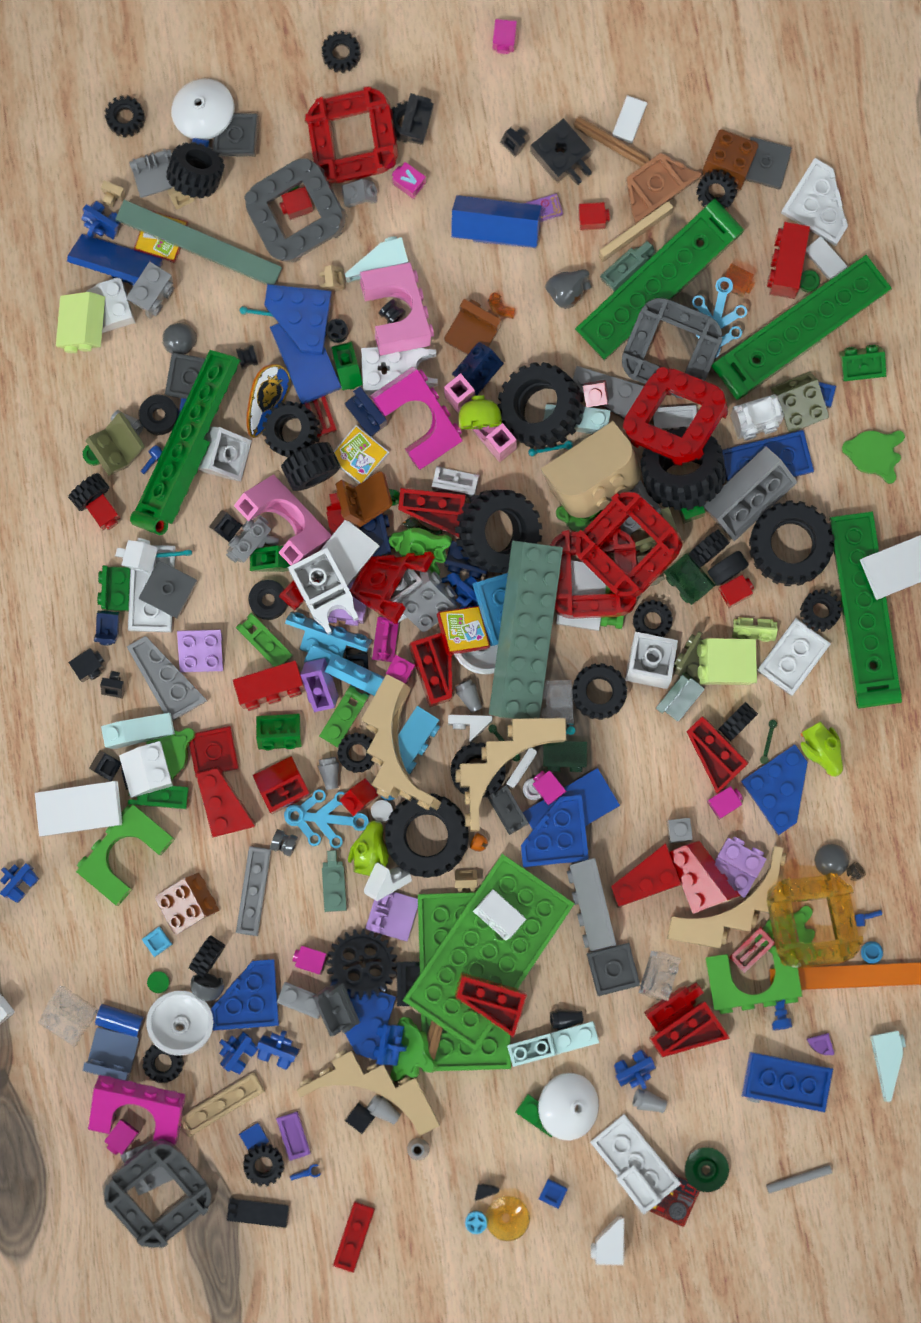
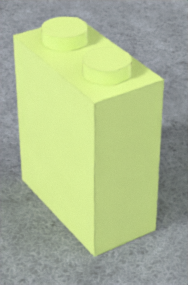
M92 292L60 296L56 347L63 348L66 353H77V350L89 352L92 348L101 347L105 296Z
M707 638L699 641L697 646V655L699 657L697 674L700 684L750 685L757 683L756 639Z

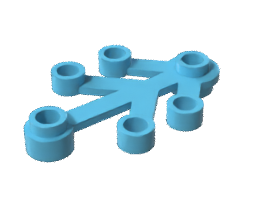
M721 277L716 282L718 297L713 316L705 305L706 301L703 296L697 295L692 300L693 306L698 308L699 312L714 318L721 329L736 319L745 317L748 312L744 305H738L733 312L722 318L727 294L733 289V282L728 277ZM723 281H726L729 284V287L726 290L721 288V283ZM696 298H701L703 300V304L701 306H697L695 304ZM740 307L745 310L742 316L737 314V309ZM733 326L729 333L722 336V343L715 358L720 353V347L742 336L743 332L739 326ZM738 329L740 331L739 336H733L732 330Z
M320 789L315 790L313 796L302 805H290L284 812L285 821L291 826H298L308 838V843L311 846H318L321 843V837L319 834L313 833L305 821L315 822L329 839L331 847L335 849L342 846L343 840L333 832L327 823L353 826L357 831H364L369 823L367 816L362 813H358L354 817L329 815L339 805H343L337 801V796L340 794L345 795L344 792L336 793L334 799L316 813L307 811L316 803L325 801L326 794ZM316 793H323V798L317 800L315 798ZM295 811L299 813V818L296 820L291 818V814ZM359 818L364 820V825L361 827L356 825V821ZM314 835L317 836L319 839L316 844H313L310 841L311 837ZM334 838L340 839L338 846L332 844Z

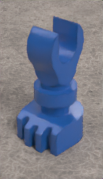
M785 1000L776 1001V1012L774 1014L778 1020L772 1023V1029L776 1031L792 1028L791 1018H786L788 1011L785 1010Z

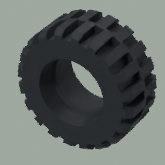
M535 362L531 363L529 368L525 365L520 367V372L517 374L513 372L509 376L511 378L509 382H504L502 385L504 391L503 393L499 392L498 400L501 401V404L497 406L500 409L502 423L520 443L525 444L527 447L545 449L546 445L550 448L556 447L559 441L563 444L568 440L566 437L569 434L573 435L576 432L574 429L576 424L580 425L582 421L579 415L584 413V406L581 404L584 399L582 393L579 392V386L561 368L556 365L552 366L550 363L543 362L539 365ZM543 389L555 390L557 404L553 413L541 422H527L525 419V406L529 398L534 393Z
M679 427L676 430L671 428L667 432L682 438L687 429L686 427ZM710 436L702 449L704 455L699 460L696 458L690 461L699 464L700 467L686 475H673L666 472L671 466L675 465L673 460L645 448L641 458V470L644 487H646V492L652 497L653 501L657 504L662 503L663 507H669V509L674 507V510L681 511L682 508L692 510L695 506H704L706 501L710 502L716 497L715 493L718 494L722 490V485L726 479L723 450L718 441L713 436Z
M485 490L480 492L479 495L471 497V503L464 504L462 507L463 514H458L457 521H460L459 527H455V533H459V539H456L457 545L463 548L460 551L463 557H469L468 562L472 566H477V568L489 572L508 573L512 541L535 544L542 541V535H539V529H543L542 523H538L537 519L540 517L539 512L532 509L534 504L530 500H525L526 496L521 493H515L512 490ZM498 510L503 511L509 517L513 528L510 543L500 552L494 551L489 546L485 536L486 523L489 517Z
M793 500L786 501L783 504L779 502L774 504L772 508L765 510L756 521L749 539L750 556L754 559L756 569H760L762 571L761 575L765 578L769 577L773 583H783L784 586L794 584L799 586L815 579L828 565L834 551L833 543L835 540L834 535L831 533L832 526L826 522V516L823 513H818L816 511L817 508L813 505L809 507L805 505V502L793 503ZM782 525H798L810 535L812 540L811 552L803 561L787 563L779 559L773 552L771 546L772 536Z
M434 793L429 795L441 802L438 810L431 807L429 810H426L417 805L418 800L411 798L409 801L406 799L402 803L400 802L395 810L391 812L385 828V842L394 862L411 875L423 878L438 877L451 871L462 860L469 841L468 827L465 826V817L459 807L451 802L450 799ZM422 815H432L439 818L445 824L448 831L445 847L439 853L432 856H422L415 853L409 847L406 839L408 826L415 818Z

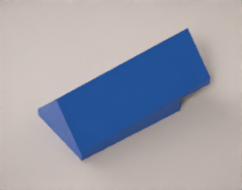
M456 195L452 208L451 237L470 239L478 243L537 248L542 206Z

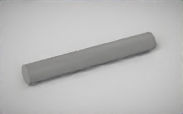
M830 1165L768 1184L766 1187L770 1194L832 1174Z

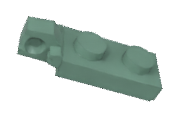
M646 241L639 248H630L600 275L601 280L615 292L654 255L656 251L653 245Z
M336 850L327 851L328 862L323 863L322 868L324 912L347 911L343 862H337Z

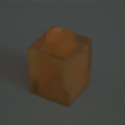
M732 263L730 264L724 277L730 278L733 282L731 293L743 298L745 293L750 294L755 285V282L752 281L754 274ZM723 281L721 288L728 289V282Z

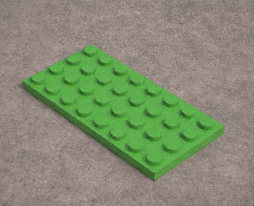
M501 854L402 1001L476 1051L494 1024L456 998L455 991L461 972L518 989L575 903L504 854ZM492 890L497 892L526 918L517 931L506 941L473 912Z
M475 893L418 894L420 974ZM421 1014V1030L427 1036L431 1020ZM494 1024L475 1051L443 1029L435 1057V1062L437 1063L435 1071L511 1069V1058L507 1045H510V1035Z

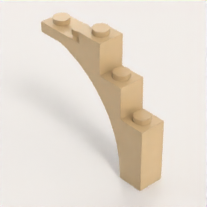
M386 674L361 719L367 724L366 729L376 734L367 753L372 756V762L382 766L372 786L378 789L377 794L386 799L389 796L397 799L400 795L409 801L411 798L418 800L417 805L426 810H429L430 807L438 810L441 802L421 791L415 785L403 764L398 740L399 721L411 688Z
M566 718L512 719L511 724L507 725V736L512 738V741H486L485 747H481L482 760H486V763L460 764L459 769L455 770L456 783H460V788H469V791H465V805L469 804V813H465V826L470 828V832H478L480 830V803L488 784L498 770L513 757L527 749L547 743L565 742Z
M777 846L772 848L769 869L764 879L743 902L729 911L712 917L700 919L671 917L667 939L720 949L721 944L725 945L727 932L724 931V927L750 932L751 928H755L757 915H754V911L781 915V911L786 909L787 898H784L783 892H777L776 887L780 888L782 882V875H779L780 866H784L786 853H783V848Z
M346 1049L334 1055L336 1059L332 1063L335 1070L332 1071L331 1067L319 1073L320 1078L312 1081L310 1077L299 1083L301 1088L297 1089L300 1098L320 1087L332 1085H347L368 1089L382 1095L397 1105L411 1120L420 1136L440 1126L416 1078L411 1080L408 1076L398 1082L400 1086L396 1088L385 1065L379 1066V1064L375 1063L366 1068L368 1073L364 1074L353 1051L347 1052Z

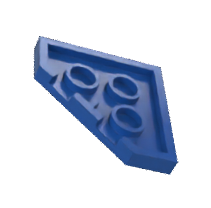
M267 284L265 308L272 314L302 353L323 355L331 291Z
M793 745L741 781L777 835L795 825L798 819L808 762L796 745Z
M582 795L559 797L521 844L523 868L589 860Z
M275 959L252 961L246 967L243 973L211 1008L213 1016L212 1031L279 1026L278 1003H276Z
M337 981L331 982V985H336ZM380 992L379 997L372 993L369 1000L365 994L362 1000H359L358 994H355L350 1000L360 1023L346 1032L345 1035L355 1054L377 1060L373 1057L374 1048L380 1046L381 1040L377 1035L378 1026L389 1023L396 996Z

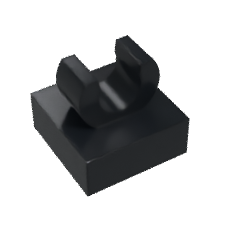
M510 127L505 131L500 143L516 157L526 143L524 136L527 135V132L522 127L517 131Z
M111 671L109 679L102 677L100 684L101 695L123 699L125 689L124 681H120V672Z

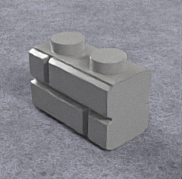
M284 982L276 1003L319 1019L321 1015L313 998L316 995L315 993Z

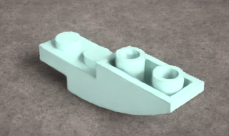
M593 1021L507 1045L512 1065L515 1067L600 1042Z

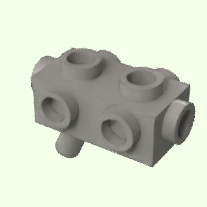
M258 515L257 518H253L250 521L247 520L242 526L243 532L231 539L228 543L230 547L227 550L226 556L235 563L237 561L244 563L257 547L262 548L265 543L277 546L279 539L268 535L272 530L267 526L269 522L261 515Z

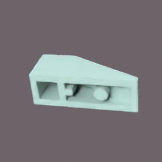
M393 236L386 238L385 242L376 246L345 273L346 282L360 280V272L408 263L402 237L397 238Z
M546 404L543 420L553 413L556 405ZM584 407V413L579 415L582 421L580 425L576 424L574 429L576 432L594 434L609 423L611 411Z
M171 713L124 720L101 726L104 745L110 749H118L175 734Z
M899 1031L870 1036L884 1102L892 1100L903 1057V1048L906 1047L903 1034L900 1035Z

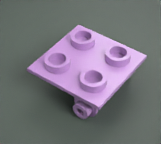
M221 629L177 631L180 672L223 671Z
M392 892L378 901L374 900L365 929L407 942L418 908V899Z

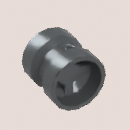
M277 829L272 839L270 850H279L284 855L291 857L298 836L286 835L284 831Z

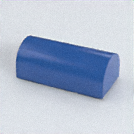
M101 1004L96 1016L95 1025L137 1038L144 1017Z

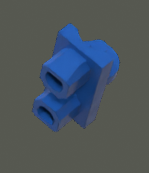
M95 201L91 206L86 204L83 207L84 213L81 220L85 222L84 226L89 229L87 235L92 238L96 234L101 237L105 234L114 240L120 222L116 221L117 213L112 212L107 218L103 215L105 207L101 203Z
M472 576L464 581L460 580L454 590L459 596L456 599L461 605L459 609L479 606L472 584L477 582V580Z
M27 863L24 864L16 875L14 873L19 867L15 864L9 870L6 867L1 869L5 875L0 881L5 885L11 879L0 892L4 898H10L19 903L26 894L18 886L24 881L32 888L38 882V876L32 871L34 868Z
M390 1024L378 1026L377 1035L381 1040L380 1046H376L373 1052V1057L377 1059L376 1064L397 1066L400 1051H406L407 1046L401 1044L404 1026Z
M282 1030L280 1035L272 1033L271 1037L262 1035L256 1047L259 1049L258 1059L268 1062L271 1054L279 1056L277 1066L285 1070L294 1062L300 1049L291 1046L293 1041L285 1038L287 1034L285 1030Z
M242 1032L238 1039L234 1036H231L227 1042L221 1039L219 1043L224 1047L219 1054L224 1058L220 1065L228 1072L231 1070L241 1074L246 1064L239 1057L243 1052L252 1057L258 1050L250 1036Z
M640 1050L632 1055L636 1065L628 1068L625 1060L614 1064L617 1073L615 1076L621 1087L630 1083L632 1088L638 1085L643 1090L647 1088L644 1082L651 1079L649 1072L656 1069L651 1056L648 1058L644 1051Z

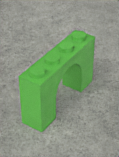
M135 805L131 807L126 806L121 812L122 825L108 827L105 831L107 833L106 837L102 841L99 839L92 846L91 850L93 852L89 857L84 856L77 864L79 868L76 872L116 906H119L133 889L117 877L110 868L109 853L113 845L122 838L136 837L161 856L175 840V838Z
M794 944L771 947L775 966V979L768 990L757 995L743 993L736 987L732 978L728 954L706 957L714 1010H719L720 1014L732 1013V1008L741 1007L742 1011L755 1009L754 1005L763 1003L764 1007L776 1006V1001L785 1000L786 1004L799 1002L798 998L803 997Z

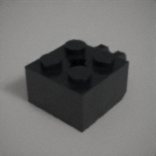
M564 118L531 144L530 153L557 183L567 175L577 185L582 183L580 176L574 171L577 167L588 177L592 174L589 167L584 163L590 157L591 149ZM557 149H563L564 153L561 151L557 153Z

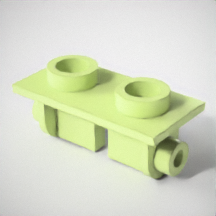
M738 617V619H733L732 638L756 639L763 642L776 640L778 628L777 622H773V619H757V625H753V618Z

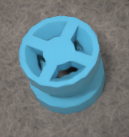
M481 1211L470 1212L465 1220L467 1230L472 1234L484 1232L487 1227L485 1214Z

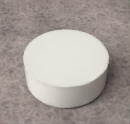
M531 778L524 783L523 794L527 799L534 801L540 799L541 796L533 788L532 784L535 781Z
M385 800L376 801L371 808L373 818L379 822L388 821V817L393 812L391 804Z

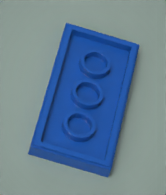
M81 234L67 256V262L133 283H136L149 262L160 268L163 260L162 258L101 239L91 238L85 234Z
M279 324L270 327L302 405L342 389L325 347L323 355L302 353Z
M803 430L723 449L727 482L765 447H768L783 461L794 477L814 472Z
M598 768L564 787L566 793L561 796L582 795L585 826L620 806ZM542 800L522 812L532 830L535 829L556 801L548 806Z
M750 1052L742 1096L825 1112L833 1069Z

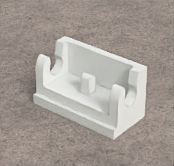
M437 466L432 490L466 495V497L471 498L476 494L479 475Z
M494 890L473 911L505 941L526 920Z

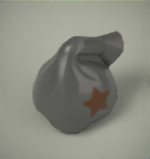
M581 269L575 272H560L546 282L545 288L559 307L570 309L580 301L583 290L591 289L592 286L591 281L588 279V270Z

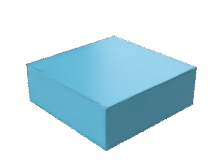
M160 926L141 939L154 957L173 945Z

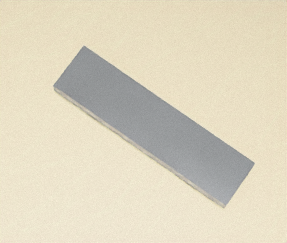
M249 846L236 933L258 936L271 856L270 849Z

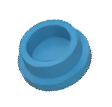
M867 942L861 948V957L867 963H877L883 956V949L877 942Z

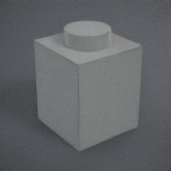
M690 818L667 821L669 843L693 840Z

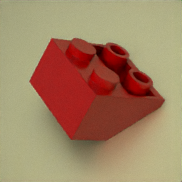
M292 756L252 775L271 814L311 795Z

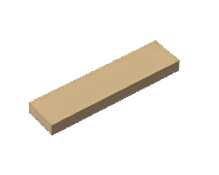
M666 202L601 248L599 251L600 259L603 262L672 214L673 206L670 202Z
M253 1072L182 1115L181 1125L187 1136L190 1137L262 1094L265 1090Z

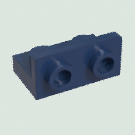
M478 342L452 375L456 378L461 373L473 387L477 396L504 363L491 348Z
M359 386L353 391L354 396L345 402V406L365 432L372 437L387 425V420Z
M381 513L359 527V530L380 545L372 557L392 555L391 549L393 547L389 543L390 536H387L386 528L390 527L387 514L383 515Z
M452 541L444 567H448V571L460 574L461 571L467 572L469 577L472 576L476 579L487 577L488 571L472 566L468 562L469 557H463L461 554L462 546H458L457 542Z

